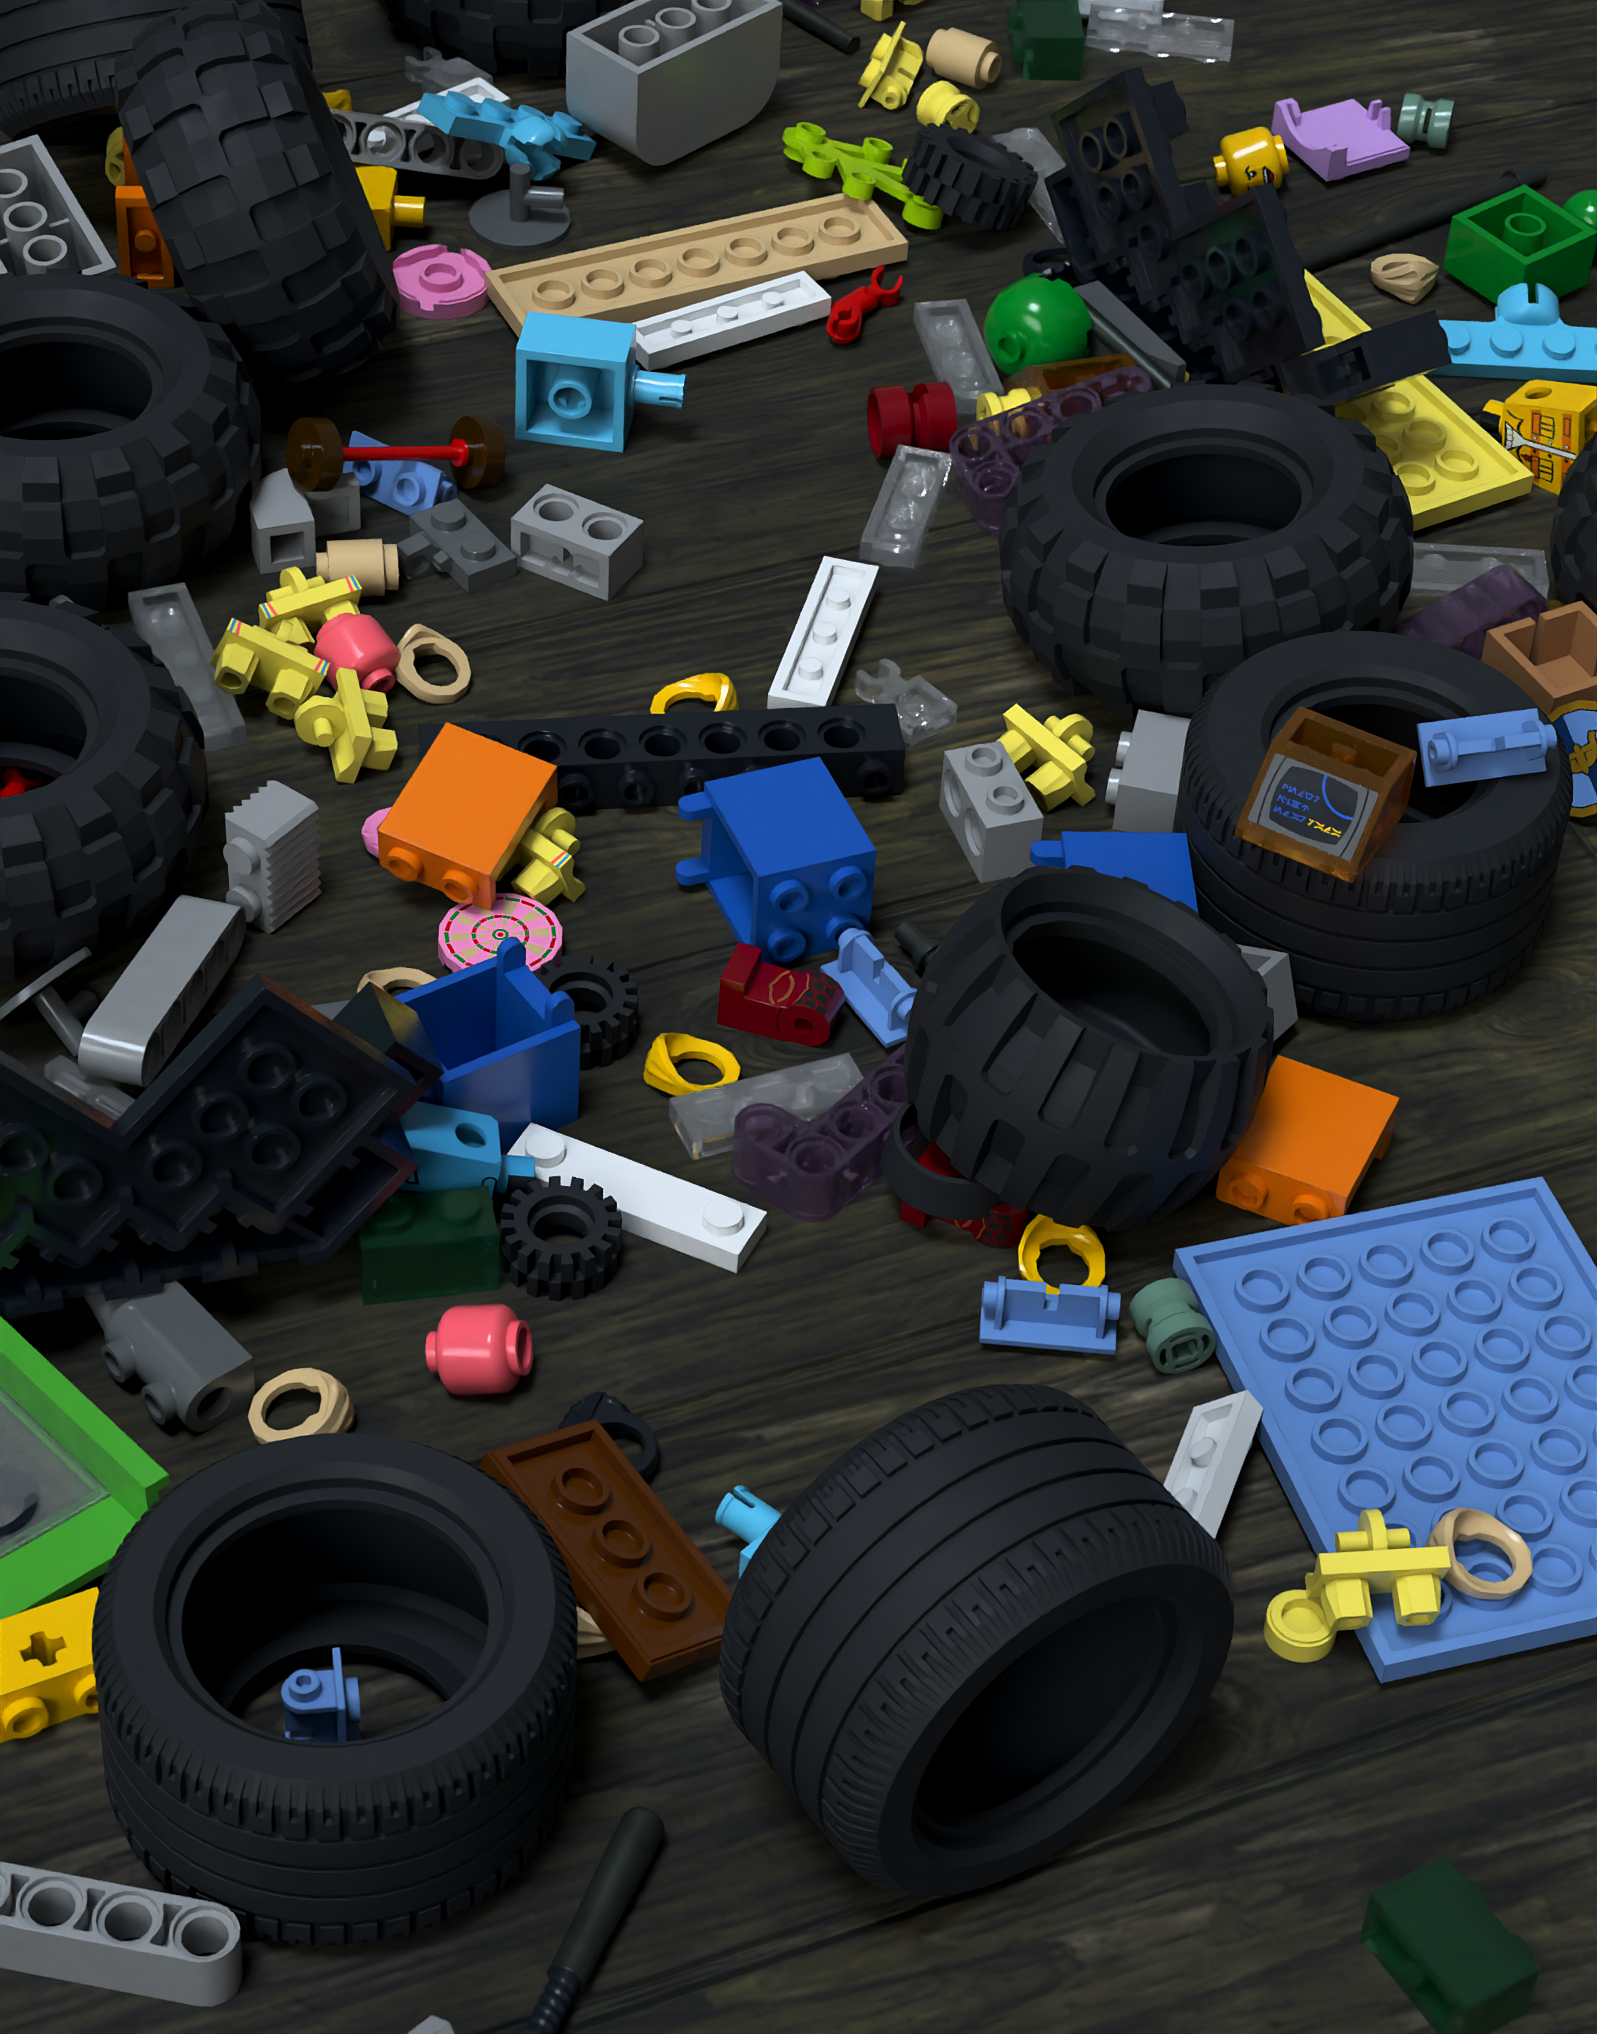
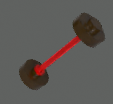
M464 416L460 418L452 429L449 446L342 447L341 438L336 426L330 419L325 417H303L297 419L289 431L286 443L288 473L294 486L301 492H328L332 490L340 478L343 462L449 460L452 474L461 487L465 489H489L499 482L506 460L503 433L498 423L489 416Z

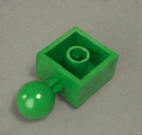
M1522 185L1452 216L1443 269L1496 305L1498 297L1503 291L1519 283H1527L1528 304L1536 303L1535 285L1537 283L1550 288L1557 298L1587 285L1593 257L1597 255V190L1580 191L1571 196L1561 208L1527 185Z

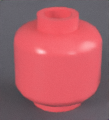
M343 613L335 616L323 625L317 634V644L313 654L330 663L325 678L335 692L338 690L336 673L339 667L356 670L360 689L385 694L391 690L395 684L394 670L400 661L401 653L378 621L370 615Z
M503 1304L454 1306L442 1315L437 1331L429 1332L425 1347L426 1361L432 1373H439L443 1385L450 1393L459 1396L506 1394L518 1385L521 1376L529 1374L532 1367L533 1340L531 1330L526 1321L518 1320L515 1312Z

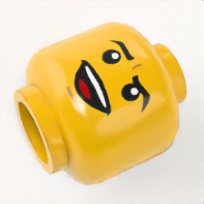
M1257 127L1225 136L1220 143L1221 155L1212 158L1218 186L1228 185L1235 197L1255 187L1272 182L1276 190L1281 186L1282 175L1289 173L1286 151L1280 134L1272 136L1271 132L1265 127Z

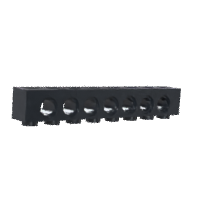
M895 703L450 723L556 765L558 803L555 807H561L567 811L678 806V801L683 796L704 792V782L819 756L845 798L902 795L906 749ZM446 723L418 724L419 764Z

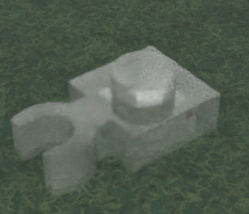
M427 46L423 48L424 61L416 60L411 56L405 57L406 77L413 82L422 83L423 92L437 94L478 77H481L493 86V76L460 57L445 61L442 59V53L433 47Z
M886 658L879 661L878 678L869 676L862 669L856 672V694L861 699L874 704L895 703L903 740L911 746L956 724L958 705L920 675L905 681L900 677L901 670L899 666Z

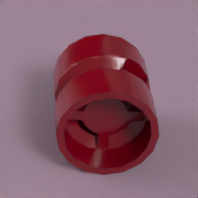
M947 381L917 383L911 393H908L902 385L871 387L869 389L866 407L867 428L873 455L877 459L907 456L912 447H917L922 455L954 451L957 441V413L953 391Z

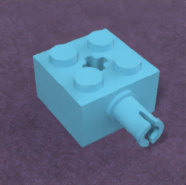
M528 311L516 347L515 439L623 453L634 416L635 404L642 403L683 410L686 401L688 376L686 374L675 375L640 370L639 365L635 364L637 324Z

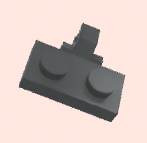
M458 498L439 503L434 507L409 515V534L411 536L396 544L398 571L408 583L439 571L448 572L469 594L514 577V574L517 573V557Z

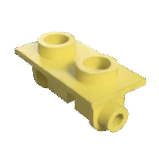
M900 22L892 37L883 33L870 56L871 61L858 83L866 88L858 107L863 108L869 97L881 103L887 109L900 108L905 104L914 82L913 80L924 60V54L919 45L900 36L906 24L905 22Z

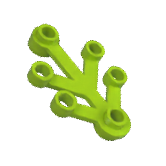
M799 122L796 127H789L784 130L782 140L786 143L784 154L797 162L803 163L802 169L806 173L814 177L828 179L832 177L834 167L837 165L844 183L842 191L846 195L859 200H870L876 186L905 202L902 217L907 222L924 229L936 230L941 227L945 213L941 212L942 208L937 205L930 206L923 201V196L914 195L910 188L899 183L902 182L903 177H901V174L908 159H904L901 168L888 165L893 150L892 145L877 138H865L861 147L830 140L825 137L826 132L824 129L806 122Z

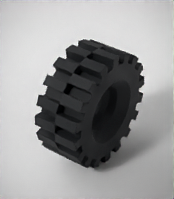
M928 123L927 126L923 125L920 128L901 177H903L902 182L904 185L910 186V191L914 195L923 196V201L930 206L937 205L941 207V212L950 216L952 214L958 215L962 221L970 224L973 221L978 222L984 228L991 229L994 225L999 230H1007L1008 227L1014 229L1019 225L1039 175L1033 171L1034 167L1030 163L1022 161V156L1016 152H1008L1006 150L1007 147L999 142L994 144L987 140L988 137L977 134V136L970 134L967 129L961 127L955 130L948 124L940 123V126H937L934 123Z

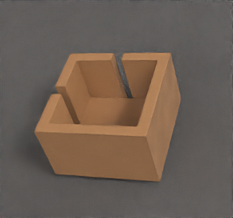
M1578 601L1539 614L1538 623L1531 617L1487 630L1481 661L1518 685L1540 707L1546 716L1559 706L1577 700L1597 701V615L1583 601Z

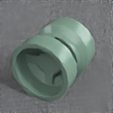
M1406 92L1396 136L1406 144H1412L1418 140L1427 142L1430 148L1445 150L1455 101L1440 98L1436 102L1425 101L1419 94ZM1432 110L1428 132L1424 134L1428 111Z
M1179 1278L1161 1279L1145 1286L1134 1296L1129 1307V1314L1138 1333L1147 1338L1146 1349L1156 1369L1168 1374L1183 1373L1200 1366L1211 1356L1217 1342L1207 1318L1198 1313L1199 1303L1189 1283Z

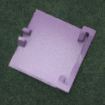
M1293 98L1275 102L1271 133L1274 135L1280 134L1283 143L1327 182L1340 180L1345 176L1370 169L1382 168L1388 164L1408 159L1410 147L1391 132V109L1389 107L1381 108L1382 101L1380 99L1371 101L1368 111L1357 101L1351 99L1300 113L1298 103Z

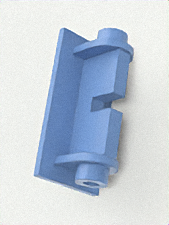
M352 431L349 447H390L358 431ZM420 460L347 461L344 463L342 473H355L360 485V493L408 516L434 507L439 503L453 500L457 494V487L452 484L451 478L448 475Z
M1537 708L1416 724L1425 787L1546 771L1544 756L1547 750L1555 749L1557 744L1555 728L1551 724L1543 725L1539 720Z
M857 928L847 929L838 939L840 947L838 960L820 966V971L831 976L840 984L845 993V1001L885 1048L906 1041L911 1008L917 989L911 988L893 966L889 965L885 957L874 946V938L869 932L859 931Z
M998 1276V1282L984 1281L979 1343L1115 1355L1117 1320H1119L1121 1293L1108 1292V1285L1093 1287L1060 1284L1059 1294L1055 1295L1046 1294V1282L1005 1279V1276Z
M340 1647L332 1648L333 1670L312 1671L300 1669L292 1673L283 1683L281 1698L284 1704L286 1738L311 1742H348L360 1740L359 1723H361L358 1679L357 1677H342Z

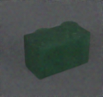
M1017 0L1016 5H1008L1007 34L1011 35V60L1019 61L1022 80L1080 81L1085 38L1078 0Z
M488 1185L390 1196L354 1233L355 1261L363 1305L498 1290L499 1234Z
M1445 1856L1370 1893L1360 1939L1437 2034H1490L1527 2014L1540 1972L1531 1950L1520 1937L1507 1931L1488 1908L1486 1899L1479 1887L1472 1880L1463 1878Z

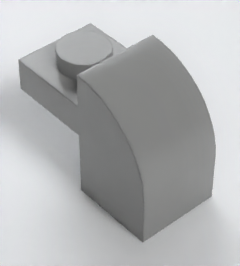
M285 468L273 472L260 480L252 500L249 502L252 553L260 574L280 572L283 569L294 566L297 568L316 566L315 537L361 530L360 485L354 472L342 473L336 486L328 492H301L294 486L288 469Z

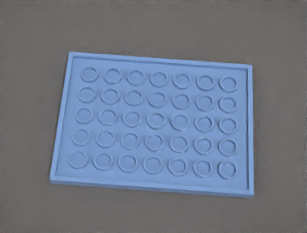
M1542 1176L1175 1249L1172 1268L1177 1278L1189 1283L1199 1303L1198 1313L1207 1318L1217 1339L1214 1352L1234 1392L1238 1393L1248 1390L1264 1408L1255 1433L1317 1556L1320 1553H1337L1335 1548L1336 1532L1358 1531L1359 1515L1365 1509H1379L1384 1518L1386 1529L1407 1528L1410 1533V1548L1425 1547L1429 1534L1443 1515L1457 1507L1477 1509L1492 1515L1518 1533L1531 1551L1533 1568L1531 1576L1520 1592L1502 1600L1478 1599L1468 1596L1457 1590L1443 1578L1440 1582V1614L1429 1625L1402 1626L1396 1624L1392 1593L1370 1594L1373 1619L1368 1626L1354 1629L1380 1683L1597 1634V1268ZM1479 1539L1468 1542L1455 1541L1453 1546L1456 1560L1463 1564L1469 1574L1489 1582L1504 1581L1512 1576V1563L1509 1556L1499 1546Z

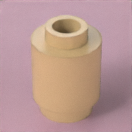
M956 28L948 30L938 29L929 42L926 52V63L929 67L934 68L937 75L980 90L988 82L993 83L998 77L1002 66V56L998 54L996 42Z
M382 539L327 541V552L316 553L317 576H321L325 584L355 575L362 588L360 597L385 596V590H399L397 545L382 544Z

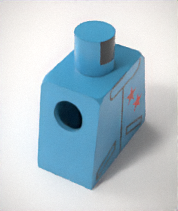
M417 1101L399 1121L419 1168L376 1211L377 1234L400 1235L481 1230L488 1224L495 1194L511 1195L519 1189L527 1195V1183L535 1180L534 1157L501 1154L498 1121L492 1116Z

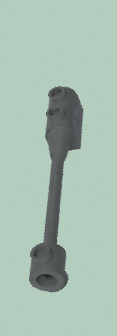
M177 1280L161 1282L162 1291L115 1300L106 1301L103 1293L83 1296L105 1333L104 1337L107 1344L101 1347V1356L107 1370L120 1383L137 1375L146 1384L141 1389L142 1401L150 1416L158 1424L163 1425L178 1417L189 1430L204 1432L251 1407L253 1397L255 1396L253 1357Z

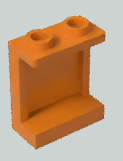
M123 133L125 186H116L115 189L120 274L147 280L148 288H174L176 266L145 196Z
M446 722L377 830L380 865L401 880L420 882L442 891L455 902L461 904L471 903L490 910L496 901L497 878L535 816L540 818L548 810L555 808L558 803L557 766Z
M1278 1055L1269 1070L1264 1091L1246 1135L1232 1156L1220 1168L1216 1189L1217 1199L1289 1226L1345 1216L1349 1204L1374 1157L1382 1159L1391 1143L1400 1098Z

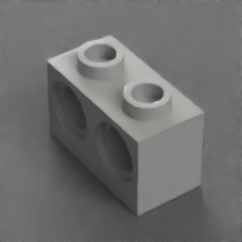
M547 483L511 518V552L517 557L518 567L605 601H609L643 566L644 520Z
M1002 742L977 744L944 751L939 807L980 883L1005 879L1008 876L1016 877L1025 869L1038 866L1030 860V849L1034 842L1041 840L1044 817Z

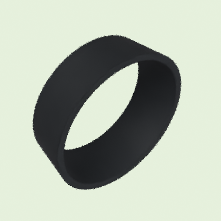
M908 1100L901 1106L896 1114L881 1154V1166L884 1177L898 1197L923 1213L949 1220L985 1218L990 1216V1209L1005 1203L998 1199L1000 1195L986 1188L975 1179L968 1180L944 1176L919 1164L905 1149L900 1133L905 1129L917 1124V1110L914 1103H910Z

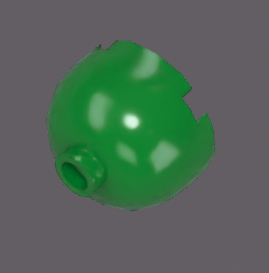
M1032 273L1008 285L997 295L988 308L983 332L985 346L993 363L1005 375L1018 382L1043 385L1067 376L1078 368L1057 367L1017 377L1014 376L1030 366L1086 359L1091 349V346L1086 348L1087 332L1092 330V321L1083 299L1067 282L1059 278L1051 281L1040 277L1043 275L1042 273Z

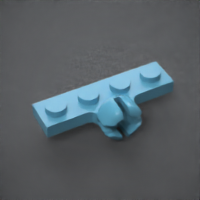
M448 91L446 96L424 92L417 109L418 113L447 135L489 142L503 147L509 166L511 167V165L516 163L527 164L530 167V179L534 181L546 180L560 170L561 161L552 154L589 161L597 142L580 130L582 127L580 121L558 111L554 112L553 117L527 105H520L518 110H514L491 98H484L482 103H478L455 91Z
M1519 283L1510 286L1499 295L1497 307H1495L1496 321L1439 320L1440 326L1445 330L1448 338V350L1452 363L1424 375L1597 383V328L1572 327L1564 324L1559 318L1557 296L1550 288L1543 284L1537 283L1535 285L1536 303L1528 304L1527 283Z

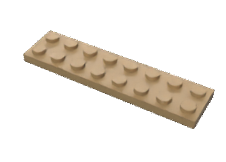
M840 193L484 272V288L487 287L488 296L519 338L528 311L620 323H634L801 271H805L816 281L834 279L839 275L864 269H876L881 265L885 266L886 264L907 260L908 241L872 198L870 200H859L845 193Z

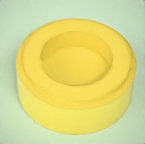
M1289 1590L1277 1595L1268 1606L1263 1632L1267 1644L1276 1654L1290 1661L1307 1663L1322 1659L1332 1650L1337 1630L1332 1631L1329 1628L1322 1607L1321 1597L1308 1598L1307 1590Z

